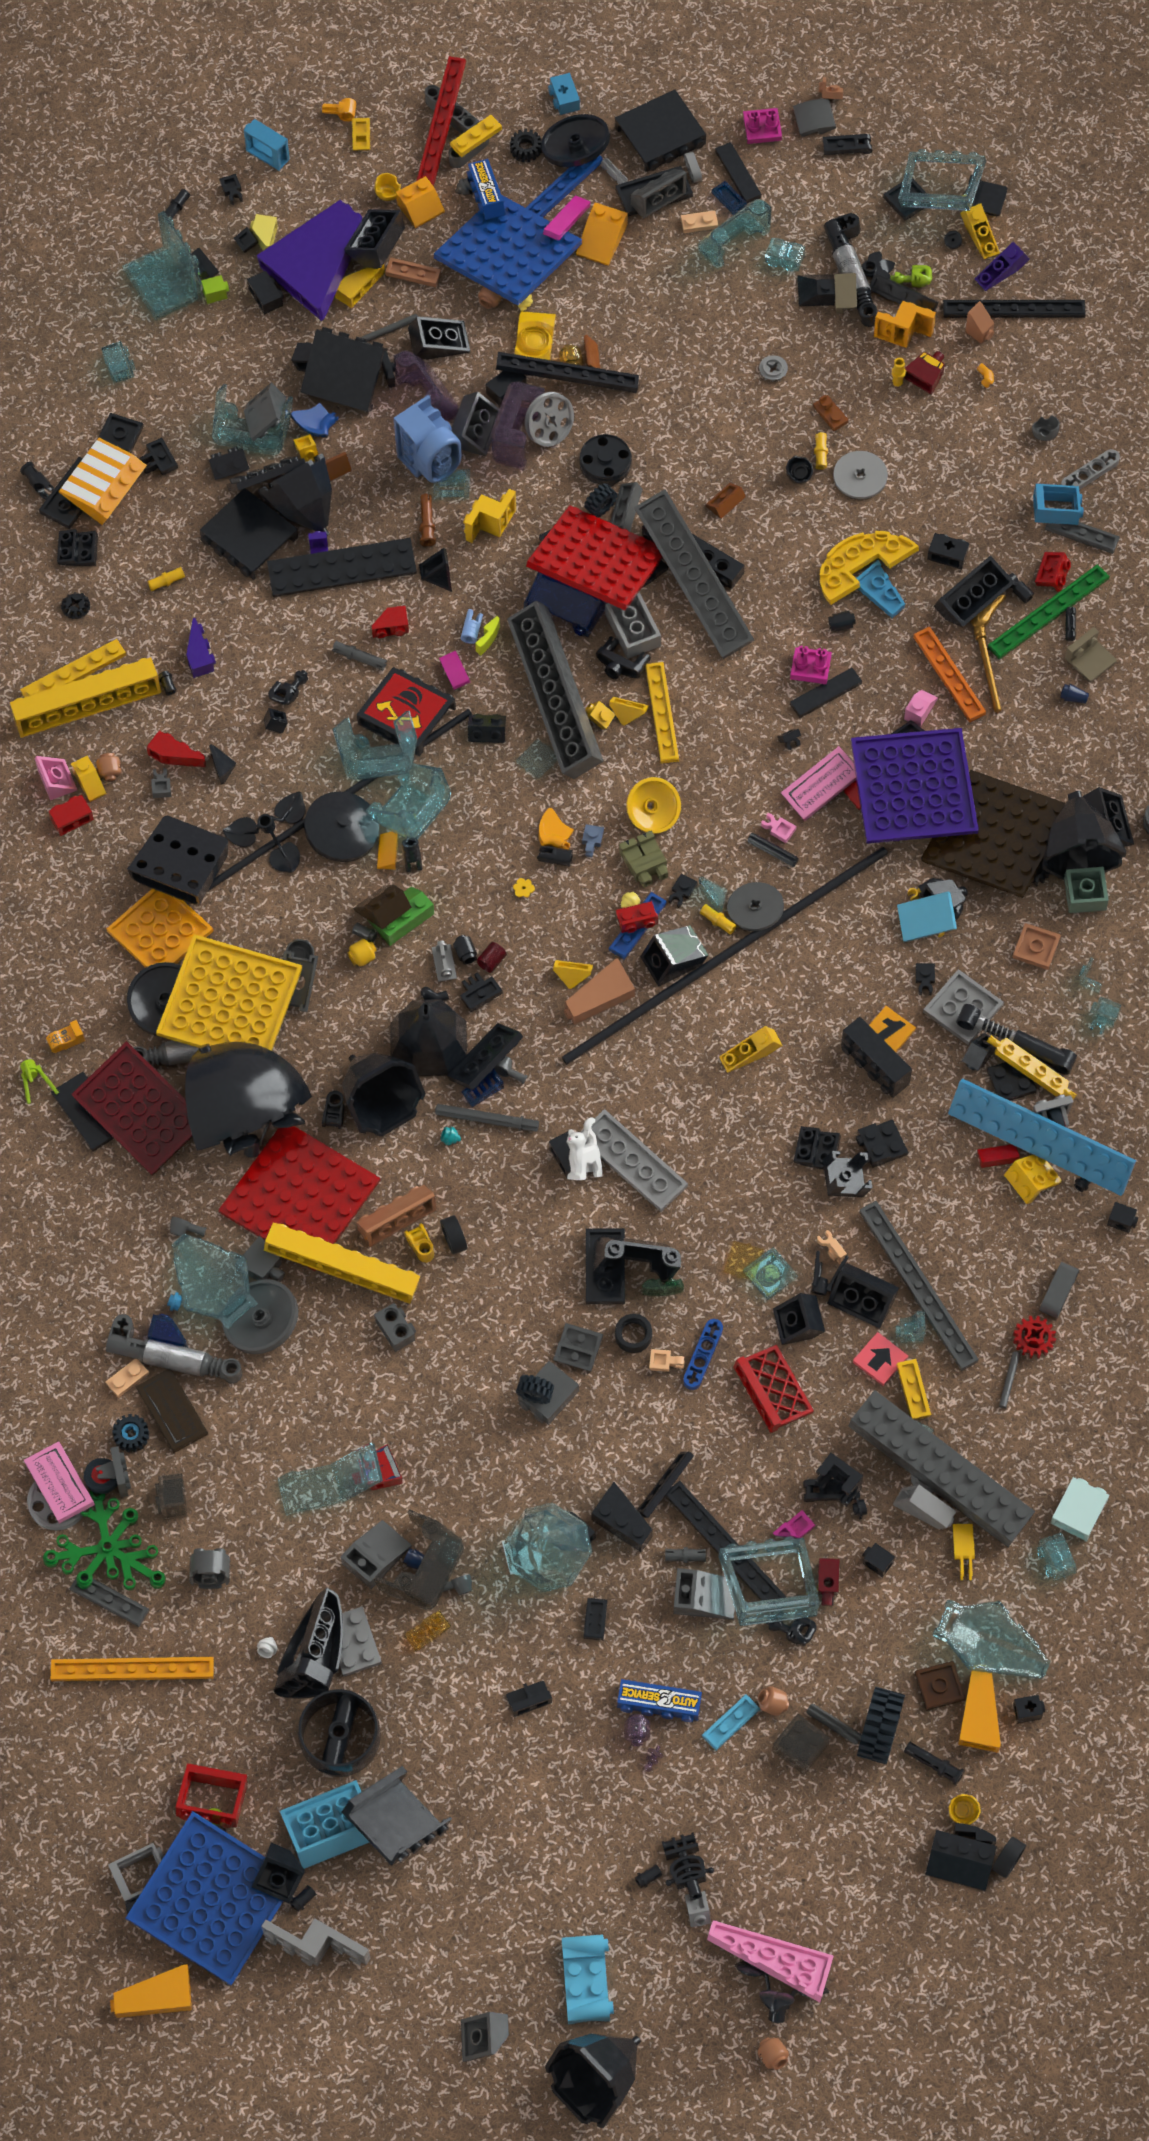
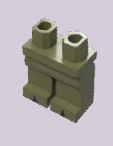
M652 830L637 836L636 840L632 838L619 844L620 855L634 876L635 881L640 882L644 888L653 883L651 876L655 874L659 880L668 878L667 860L660 850Z

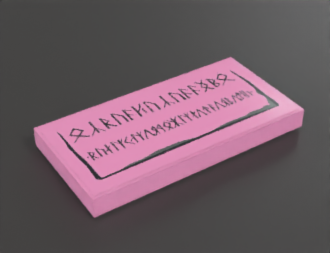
M838 746L783 790L781 794L800 817L806 821L856 780L854 763Z
M60 1442L24 1459L25 1465L59 1524L95 1505Z

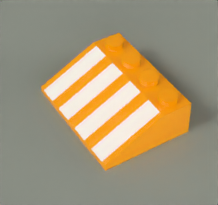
M98 438L59 490V493L103 525L147 465L133 454Z

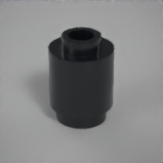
M849 610L835 613L828 617L831 631L835 630L838 632L852 629L853 624H856L854 613L850 614Z
M465 935L457 937L453 946L459 960L464 965L475 962L477 960V952L471 937Z

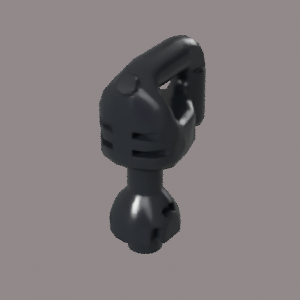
M305 670L296 671L292 684L276 681L269 690L268 697L282 705L293 703L298 697L299 691L297 688L299 685L305 684L308 681V673Z
M800 1614L791 1626L784 1624L781 1618L776 1615L773 1618L769 1617L766 1622L769 1625V1630L782 1631L786 1633L788 1641L802 1646L811 1641L817 1630L816 1623L813 1620ZM806 1626L809 1627L807 1632L803 1636L801 1634L802 1630Z

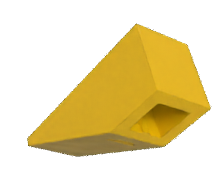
M982 204L962 211L960 214L964 225L983 259L1000 254Z
M764 1026L719 1056L727 1073L768 1056L783 1045L775 1030Z

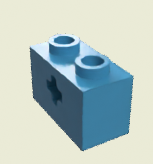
M567 73L551 77L548 91L550 96L553 95L554 97L553 105L555 110L558 109L560 115L580 110V99L571 74Z

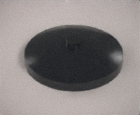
M573 115L556 122L545 132L541 141V149L544 157L551 164L560 167H575L586 164L601 155L610 142V132L606 122L595 115Z
M330 792L317 798L309 807L304 821V832L310 846L321 856L336 862H351L364 857L372 850L379 834V821L374 809L363 798L348 792Z
M169 962L156 963L141 970L132 980L127 993L128 1011L132 1020L143 1031L157 1036L156 1031L181 965Z

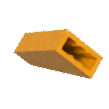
M977 1668L972 1670L970 1674L958 1745L999 1753L1001 1742L992 1673H988L985 1669Z
M188 1964L181 1965L114 1992V1999L110 2000L111 2012H115L116 2018L192 2010Z

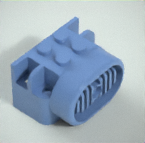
M429 395L394 417L397 457L415 477L418 478L423 475L429 482L437 483L449 477L457 469L462 458L461 442L451 431V425L442 418L441 412L432 407Z

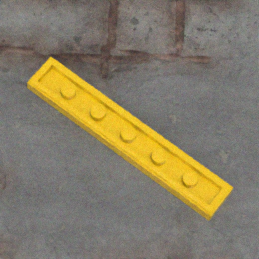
M664 663L646 664L645 669L661 764L679 762Z

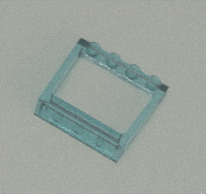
M919 149L918 152H909L898 196L901 207L970 211L986 164L985 156H980L976 152L962 155L959 151L945 154L942 150L928 153L925 149ZM918 161L976 164L964 195L910 192L915 163Z
M789 1536L781 1541L768 1539L764 1543L757 1544L754 1541H750L742 1546L729 1544L726 1548H720L718 1557L740 1626L817 1616L820 1601L804 1538L794 1539V1537ZM787 1553L798 1554L807 1595L756 1602H746L744 1600L731 1561Z

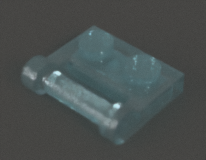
M456 469L449 477L447 472L442 476L437 475L442 481L434 483L433 499H439V497H464V499H470V469ZM439 487H464V490H439Z

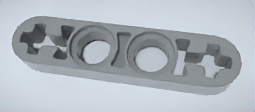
M1113 449L1105 451L1065 477L1061 485H1071L1073 483L1072 486H1079V490L1116 467L1120 460L1119 452ZM1109 456H1110L1111 458L1115 457V460H1113V459L1108 460V457H1109ZM1100 465L1102 470L1096 471L1092 467ZM1080 474H1086L1088 478L1086 480H1081L1078 476Z

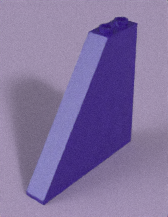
M339 200L256 255L260 268L266 271L269 276H273L274 280L320 321H323L352 258L345 253L344 249L363 218L358 212H354L349 204Z

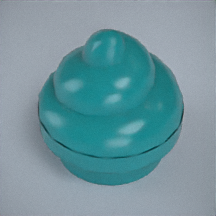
M444 1127L440 1141L450 1146L457 1143V1141H461V1137L454 1127Z

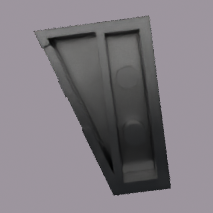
M613 1482L592 1511L591 1520L642 1552L653 1536V1529L617 1484Z

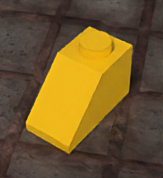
M88 755L71 763L73 774L89 802L106 795L103 784Z

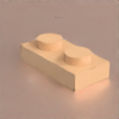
M716 211L681 215L683 233L718 229Z
M134 1359L109 1378L106 1384L119 1398L149 1375V1371L138 1359Z

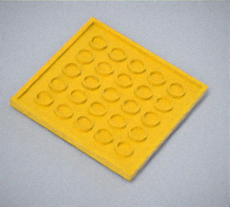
M194 934L156 1035L197 1048L204 1044H210L211 1046L225 1042H246L272 1051L300 977L302 965Z

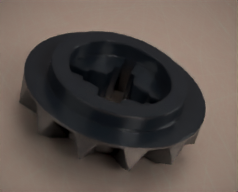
M74 592V594H67V597L62 599L61 609L68 618L79 619L89 612L90 601L83 593ZM72 601L78 603L79 609L72 605Z

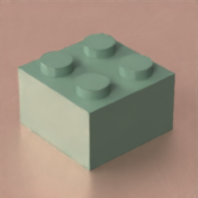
M1104 867L1066 870L1064 883L1068 912L1106 911L1109 900Z

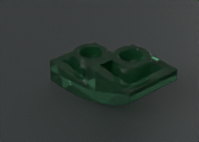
M660 1278L656 1280L649 1279L642 1284V1294L647 1296H669L684 1292V1284L681 1278L678 1280H668L664 1285Z

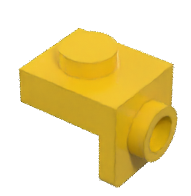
M600 701L593 704L590 703L585 708L588 719H591L603 730L607 729L615 717V714Z

